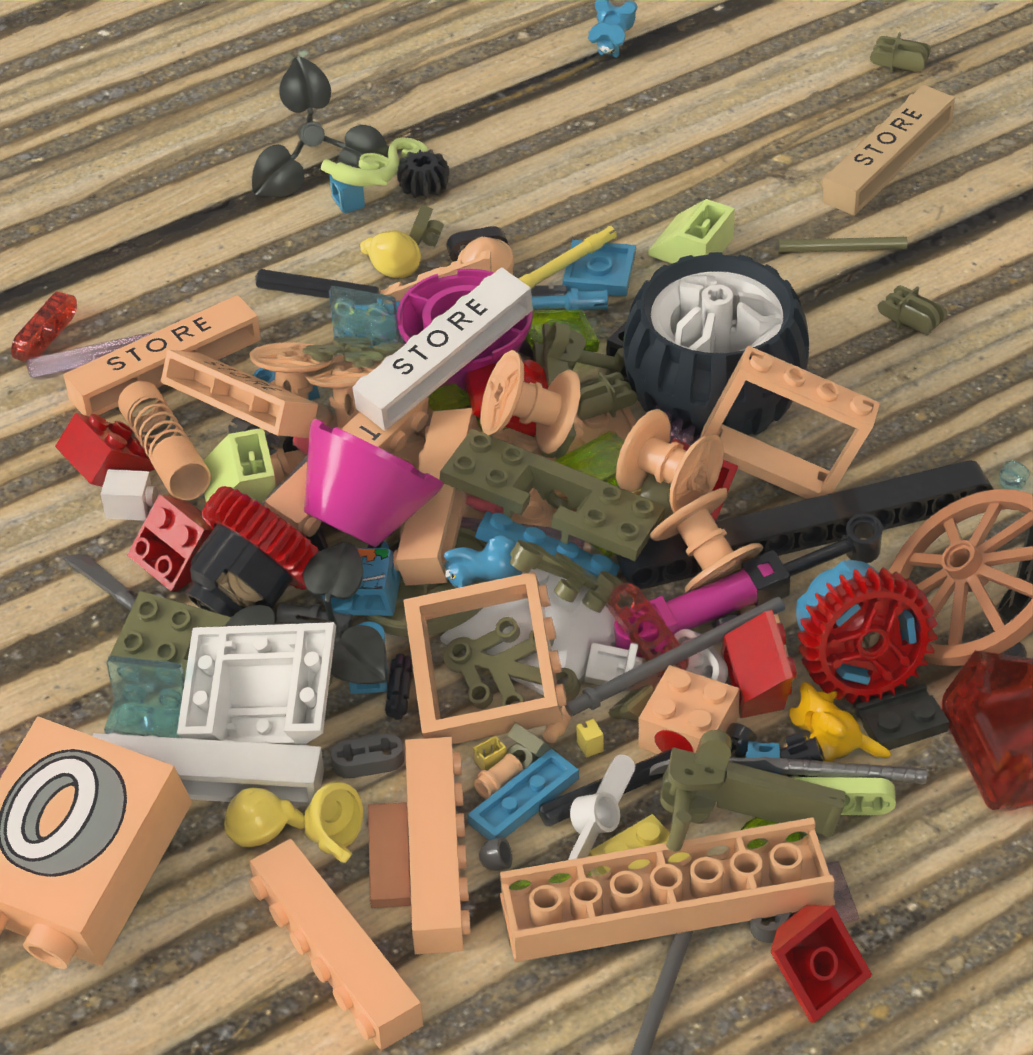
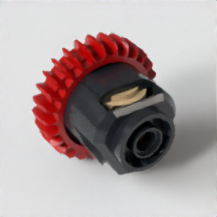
M222 486L218 488L201 511L203 519L213 531L191 561L192 584L184 593L186 597L200 609L232 618L237 612L249 606L262 605L272 609L288 586L292 585L296 589L306 590L304 570L309 560L320 552L318 547L311 544V540L305 538L300 531L283 520L280 515H276L268 507L266 508L257 500L251 499L247 494H242L238 489L234 490L232 487Z

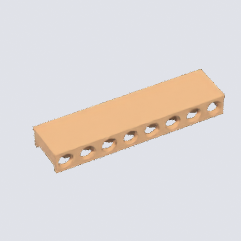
M814 818L684 840L682 849L678 852L669 850L666 843L500 872L502 890L500 899L514 962L750 921L751 919L761 917L767 918L778 914L795 913L806 905H835V881L833 875L829 873L815 831ZM802 831L807 833L799 841H785L794 832ZM759 838L768 840L762 847L755 849L746 848L752 840ZM725 845L729 847L726 852L720 855H707V852L715 846ZM686 852L690 854L683 861L668 862L669 857L675 853ZM639 859L650 861L647 866L640 869L628 868L633 861ZM599 866H607L611 869L601 876L588 875L592 869ZM559 873L571 875L568 880L561 883L548 882L552 876ZM519 880L531 882L528 887L521 890L509 889L512 883Z

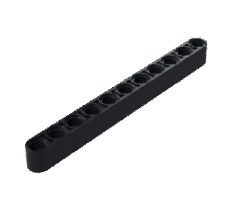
M969 460L717 521L716 524L718 528L725 529L727 534L724 538L733 551L749 544L759 543L763 546V550L757 556L771 550H775L777 555L781 556L842 540V536L846 534L848 521L858 514L863 513L875 516L881 522L883 530L929 519L939 510L961 498L983 491L994 490L980 465L976 461ZM680 533L659 541H654L650 538L636 561L617 554V561L627 583L635 590H643L692 578L703 571L695 557L687 555L686 549L688 546Z

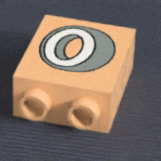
M37 716L0 778V935L5 928L27 937L23 944L26 951L40 961L56 968L66 969L73 956L102 967L192 804L175 767Z

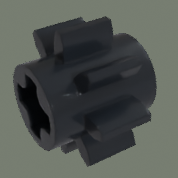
M803 731L785 737L788 746L780 749V758L825 761L817 737L807 739ZM798 775V777H818V776Z

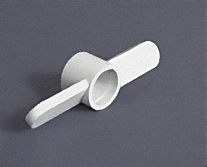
M621 754L613 759L596 794L580 796L573 801L570 817L573 827L580 836L569 856V860L588 857L598 834L612 832L617 828L620 821L618 803L635 770V764L629 756Z

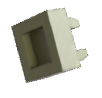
M423 204L420 207L409 236L416 241L418 246L422 239L425 244L435 247L439 239L438 235L441 234L444 224L437 220L429 221L433 209Z
M516 722L507 734L518 744L512 745L506 755L512 754L519 758L520 755L526 754V759L522 763L523 770L550 749L558 752Z

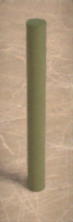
M907 237L788 239L778 241L779 253L907 249L908 243Z

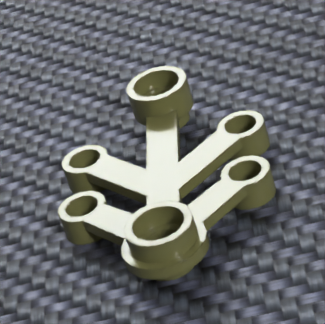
M518 540L510 553L512 556L510 560L511 565L521 572L529 573L531 569L537 568L564 578L559 581L554 592L565 601L573 603L580 589L586 586L591 589L587 591L582 599L583 604L591 610L601 613L606 603L611 604L613 600L621 602L625 597L623 591L626 585L619 578L606 571H601L599 576L596 577L562 553L557 552L553 556L541 546L523 540Z
M511 617L500 619L496 624L495 630L476 640L468 637L456 638L444 650L443 658L445 664L451 671L463 674L469 687L468 698L476 708H486L493 701V694L489 687L482 683L476 667L491 672L503 697L502 706L510 705L514 701L525 702L522 695L517 693L510 677L542 685L540 668L518 662L537 652L533 630L530 632L529 639L495 656L484 653L502 642L511 643L518 639L520 627L515 619ZM508 626L514 627L510 633L503 634L504 628ZM554 639L550 640L551 647L554 644ZM466 650L464 656L460 658L456 657V655L459 652ZM562 668V672L556 673V679L558 682L562 678H568L564 688L567 697L566 701H570L578 695L580 681L574 671L569 668ZM479 692H486L483 699L475 700V696Z

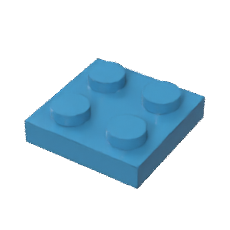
M572 240L570 249L582 243L583 241ZM605 243L597 251L589 253L565 268L563 285L567 287V291H571V288H578V291H601L607 289V293L610 296H627L636 256V245Z

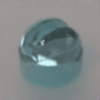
M1007 461L1000 470L999 482L1004 489L1020 490L1029 479L1030 472L1019 462Z

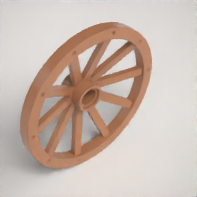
M995 489L961 498L927 519L900 549L889 570L891 574L897 571L906 579L909 578L914 566L943 568L916 585L924 594L942 585L930 602L935 611L932 615L934 618L937 617L954 591L948 645L930 643L935 652L924 655L928 663L941 666H960L977 663L1006 651L1033 631V584L991 567L1033 559V546L994 552L1033 526L1032 494L1013 489ZM1010 509L1028 513L984 542L1001 510ZM984 513L969 541L963 540L957 524L969 517ZM947 532L951 545L944 551L943 555L924 553L940 535ZM989 581L1032 598L1028 605L1006 625L984 587ZM968 592H973L995 632L975 641L962 644Z

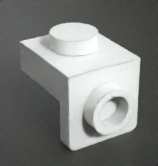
M592 642L584 682L602 685L642 665L643 658L636 656L638 644L631 643L629 650Z

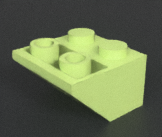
M705 199L677 214L648 250V256L673 264L679 258L689 255L695 257L708 255L709 252H723L734 238L735 208Z
M262 428L228 434L203 460L211 474L210 485L204 493L205 502L209 500L218 488L227 486L232 487L234 490L238 489L242 494H247L251 499L257 500L261 504L276 487L266 436Z

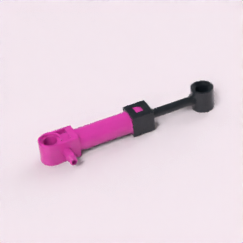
M858 514L848 521L846 534L842 536V540L783 564L775 550H771L742 562L741 571L665 602L664 598L660 596L619 613L615 619L616 648L629 650L630 644L635 643L638 644L637 657L643 658L653 652L660 656L671 650L669 643L672 637L680 630L693 629L753 603L757 607L777 596L781 599L790 595L791 576L844 554L850 560L871 563L880 555L882 524L873 515ZM629 633H638V635H634V636L628 635V634H629Z

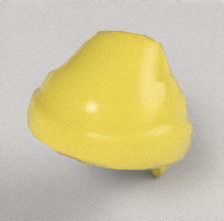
M397 230L386 231L374 237H369L360 243L361 252L369 255L371 263L376 270L385 276L405 278L412 275L419 266L421 260L420 249L416 241L403 232Z
M337 781L325 784L313 795L311 803L305 811L304 833L311 841L318 843V847L322 852L332 854L338 861L346 863L352 854L346 847L356 840L361 830L363 806L357 790L349 784Z
M247 788L240 791L230 801L225 814L224 827L226 834L235 844L241 847H256L268 843L278 836L286 823L298 829H304L305 821L304 814L294 808L289 800H282L264 788Z

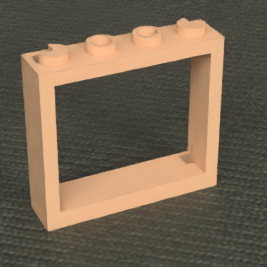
M747 346L704 425L700 438L715 434L722 439L724 460L738 465V469L803 498L811 499L834 492L871 432L880 403L801 369L798 366ZM745 381H749L856 428L830 471L722 424Z
M535 572L404 599L419 716L424 739L452 737V744L509 733L515 722L523 728L529 729L564 721L561 706L567 705V697L564 685H557L556 673L562 672L558 650L552 651L550 640L556 639L553 619L552 617L546 618L544 608L551 606L547 585L539 584ZM528 598L545 698L441 719L427 619Z

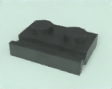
M925 683L897 691L895 695H884L882 700L875 698L869 700L868 703L865 701L856 704L855 714L863 722V728L868 736L888 750L949 731L950 721L933 695H929Z

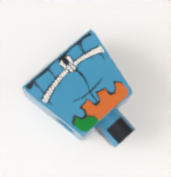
M385 541L377 547L368 544L367 548H356L363 563L361 586L349 599L342 600L332 596L333 612L347 615L393 616L400 583V571L395 570L393 551L389 549Z

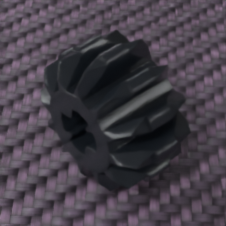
M420 149L417 153L408 152L407 157L400 158L397 181L399 186L403 188L404 193H412L414 198L420 195L426 198L430 194L439 195L440 190L447 189L448 176L450 175L449 166H447V161L444 160L443 155L440 153L434 154L432 149L427 152H422Z

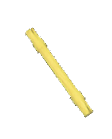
M608 226L599 233H594L585 238L582 243L535 271L525 274L518 279L533 289L535 285L573 262L602 248L605 243L615 239L617 233L615 231L610 234L609 232L613 231L614 228Z

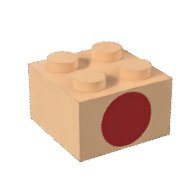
M669 665L639 717V748L655 754L662 753L673 747L696 753L704 733L710 730L726 732L731 723L737 722L739 718L740 688Z

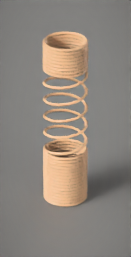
M148 381L134 382L124 388L119 396V409L135 433L136 438L140 441V445L150 458L168 492L180 501H190L201 496L210 485V470L189 440L182 426L178 423L177 418L173 415L172 410L168 407L158 388ZM150 398L157 399L156 404L149 405L140 411L137 416H132L135 407L140 402ZM154 407L152 411H150L146 415L141 416V414L144 413L147 409ZM167 416L170 417V421H165ZM162 424H169L164 431L150 436L151 432ZM172 424L176 426L175 429L169 428L172 426ZM169 432H174V434L171 437L165 438L158 444H155L156 441L162 435ZM148 438H154L153 442L148 443Z

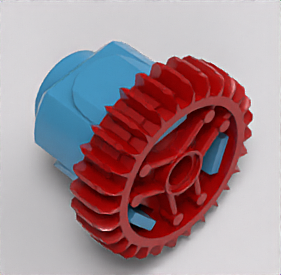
M843 560L834 568L818 575L810 584L807 592L797 600L796 619L801 630L797 635L802 642L797 648L802 656V664L812 680L826 694L833 691L837 692V700L845 697L852 704L858 697L861 702L866 701L868 703L870 695L882 700V693L886 691L895 696L894 688L900 684L908 688L906 679L911 675L919 678V674L916 671L919 665L928 666L924 655L935 652L929 643L938 639L933 630L938 625L936 619L932 616L935 611L922 590L918 589L909 578L905 579L897 571L891 574L883 567L878 573L874 567L867 563L856 560Z

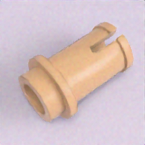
M507 754L488 771L481 770L474 781L476 791L483 798L488 799L523 771L521 762L514 755Z

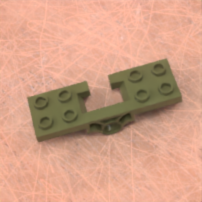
M471 429L441 469L439 480L446 485L503 507V514L512 518L514 513L522 515L530 502L529 492L534 488L543 500L546 499L552 507L557 509L552 516L551 527L562 531L560 542L568 544L574 536L633 561H636L650 539L649 534L663 519L666 508L662 504L625 489H620L615 485L475 429ZM554 490H559L562 493H564L567 496L568 500H563L562 498L558 497L555 494Z
M139 591L110 656L115 662L180 681L184 687L192 629L200 627H225L231 617ZM330 675L329 687L333 680L332 675Z

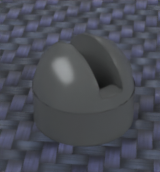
M504 837L491 839L482 846L479 852V860L483 867L490 871H499L511 867L512 851Z

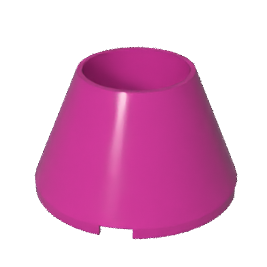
M457 269L456 275L439 278L437 273L415 284L403 296L397 309V324L403 340L407 343L412 336L418 335L437 316L443 315L462 296L469 294L480 285L484 278L491 276L495 272L481 269ZM533 311L438 388L442 392L454 397L469 398L464 378L467 372L496 363L505 353L511 350L518 353L531 328Z
M313 419L310 424L304 512L373 547H377L441 491L444 483L429 473L424 474L413 467L414 465L337 427L333 429L318 419Z

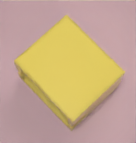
M594 718L585 721L586 728H584L582 723L576 725L577 743L586 758L604 752L603 733Z
M496 735L473 747L474 762L481 770L488 771L502 760L507 753L506 746L499 742V738Z

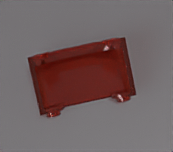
M975 650L946 689L942 698V711L950 721L949 729L988 808L1006 812L1033 806V658Z

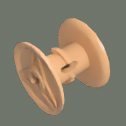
M299 342L266 344L254 348L249 353L252 363L260 368L275 372V380L271 384L309 400V392L313 390V384H310L304 377V373L326 368L335 359L333 355L332 360H313L311 355L303 353V348L315 344ZM312 401L318 404L316 419L328 425L334 419L332 410L322 403Z
M513 350L505 353L492 371L484 391L480 419L483 432L490 436L499 433L508 424L512 415L520 417L519 421L521 423L529 424L531 421L536 423V440L540 450L547 454L555 452L565 441L577 414L580 400V380L577 372L566 370L559 373L550 383L548 389H544L541 383L524 382V364L520 354Z
M340 355L335 356L334 361L328 367L304 373V377L310 384L322 388H332L333 397H330L329 402L335 408V415H333L334 419L327 426L333 429L334 427L342 429L359 413L355 406L352 387L362 376L368 375L377 368L382 361H374V366L362 368L353 366V362L345 361L344 356Z
M655 409L643 415L628 433L617 461L616 480L620 489L630 492L641 489L649 474L654 475L659 483L663 481L668 484L671 483L669 503L673 513H675L692 501L712 492L723 464L724 446L722 439L715 434L699 438L687 451L683 450L684 445L678 442L670 444L671 424L669 418L660 409Z
M726 488L717 489L692 501L666 518L649 534L652 540L659 541L680 533L688 546L686 549L687 555L694 556L703 571L690 580L685 587V593L731 575L741 568L742 562L756 557L763 550L761 544L753 543L733 551L724 538L727 534L725 529L718 528L710 515L726 500Z

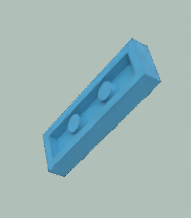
M550 749L468 814V824L487 840L500 837L506 838L539 812L540 805L555 799L579 779V769L553 749Z

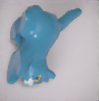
M596 0L594 5L597 11L598 23L589 31L588 39L591 43H597L600 55L606 54L618 57L619 47L623 45L625 40V33L634 25L638 8L637 3L628 0L622 6L613 5L610 0Z
M501 535L491 538L482 551L465 547L449 550L444 553L445 560H447L444 563L446 569L445 576L455 588L470 586L475 582H488L521 575L522 572L510 563L512 558L510 553L517 542L512 538Z

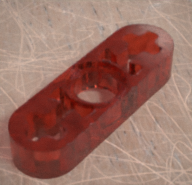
M60 291L55 292L15 336L11 346L12 357L29 364L34 363L73 319L77 309L75 296Z
M623 583L615 587L610 593L607 602L610 613L632 643L638 644L637 649L647 662L663 654L660 649L655 655L650 650L656 648L664 639L668 643L662 648L665 653L681 645L637 586ZM620 593L624 597L629 595L633 597L634 601L631 603V608L636 614L641 609L646 613L639 616L633 624H630L628 621L634 615L627 606L620 608L617 604L621 599ZM650 622L656 626L658 636L655 641L647 642L640 638L638 627L641 623ZM689 658L675 664V666L687 670ZM666 670L656 675L662 678Z

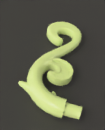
M397 138L389 145L388 158L380 154L365 153L360 157V168L352 167L342 162L334 163L325 159L322 162L321 170L331 174L334 180L348 185L362 187L386 186L387 182L398 172L399 157L397 150L403 149L401 152V157L403 158L407 157L408 152L417 153L419 149L422 152H427L428 147L415 139Z

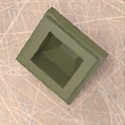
M646 685L632 690L609 709V715L614 718L639 721V717L655 689L652 685Z

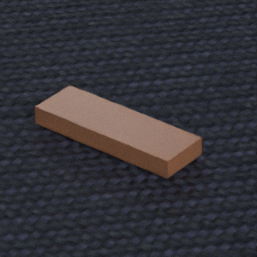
M407 802L369 804L371 908L411 906Z

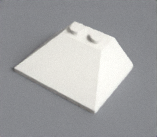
M537 568L531 569L529 573H536L539 584L547 585L551 606L544 607L546 618L552 617L556 632V639H554L551 649L552 651L558 650L561 667L574 671L581 683L585 679L592 642L615 646V617L606 606L601 613H598L583 604L582 599L591 588L582 587L574 602L571 603L560 598L554 592L559 581L564 578ZM528 598L484 607L468 621L445 631L440 636L441 642L448 645L452 640L459 637H468L476 640L495 630L497 622L504 617L515 619L520 627V636L514 642H502L484 653L495 656L529 639L533 625ZM508 626L504 628L503 634L510 633L514 627ZM537 652L518 661L540 668ZM510 677L544 695L543 685ZM565 677L560 679L557 682V685H564L567 682L568 678Z
M332 622L193 628L177 735L183 738L306 745L323 734L336 624Z

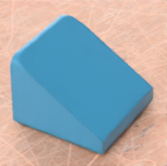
M329 174L332 198L344 214L365 206L364 189L362 186H353L334 180L332 175Z

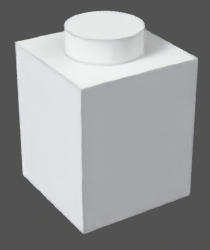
M108 469L101 491L105 518L146 520L150 507H153L157 499V488L151 485L149 471Z

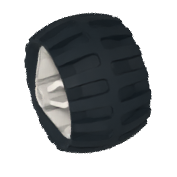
M709 252L708 255L695 257L689 255L679 258L677 262L669 266L663 265L657 269L651 280H646L638 291L632 303L624 332L623 352L626 373L630 386L636 392L638 401L646 413L651 410L660 409L669 418L671 433L693 437L697 441L747 346H751L806 370L809 357V333L806 317L795 290L790 282L783 280L778 271L770 265L766 264L764 266L753 261L748 256L723 255L722 252ZM745 381L722 424L743 434H753L755 436L765 431L773 421L778 422L790 408L793 401L749 381Z

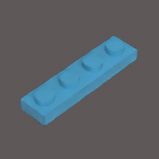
M487 511L475 535V538L489 543L491 538L501 535L512 538L516 542L523 540L528 543H535L553 556L557 552L566 555L596 577L599 576L601 571H606L616 576L620 565L613 563L610 558L604 555H593L579 549L576 544L570 541L568 544L560 542L555 538L547 536L536 527H525L513 522L510 517L502 513Z

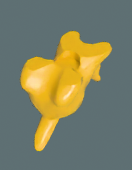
M810 682L801 683L800 704L798 707L790 708L789 717L794 725L810 731V738L817 737L825 761L832 762L838 758H845L857 748L875 757L889 758L891 756L890 750L862 733L860 725L850 713L841 710L833 703L837 696L836 691L826 694L824 691H816Z

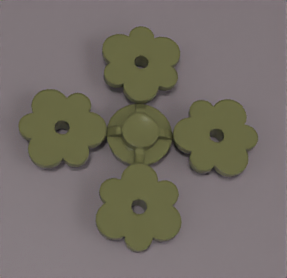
M348 336L345 338H334L333 343L336 346L308 345L306 348H303V353L311 355L312 359L316 361H328L333 359V355L343 352L345 361L353 362L355 367L365 368L374 366V361H382L387 356L393 355L405 343H381L373 346L372 350L369 347L371 345L370 338Z

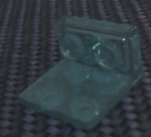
M339 286L331 287L329 296L334 338H345L348 336L367 337L371 341L369 347L377 346L381 343L403 342L397 324L395 297Z
M109 656L106 664L115 701L104 728L105 734L117 733L134 736L153 735L167 738H183L177 735L185 683L182 665L169 661Z

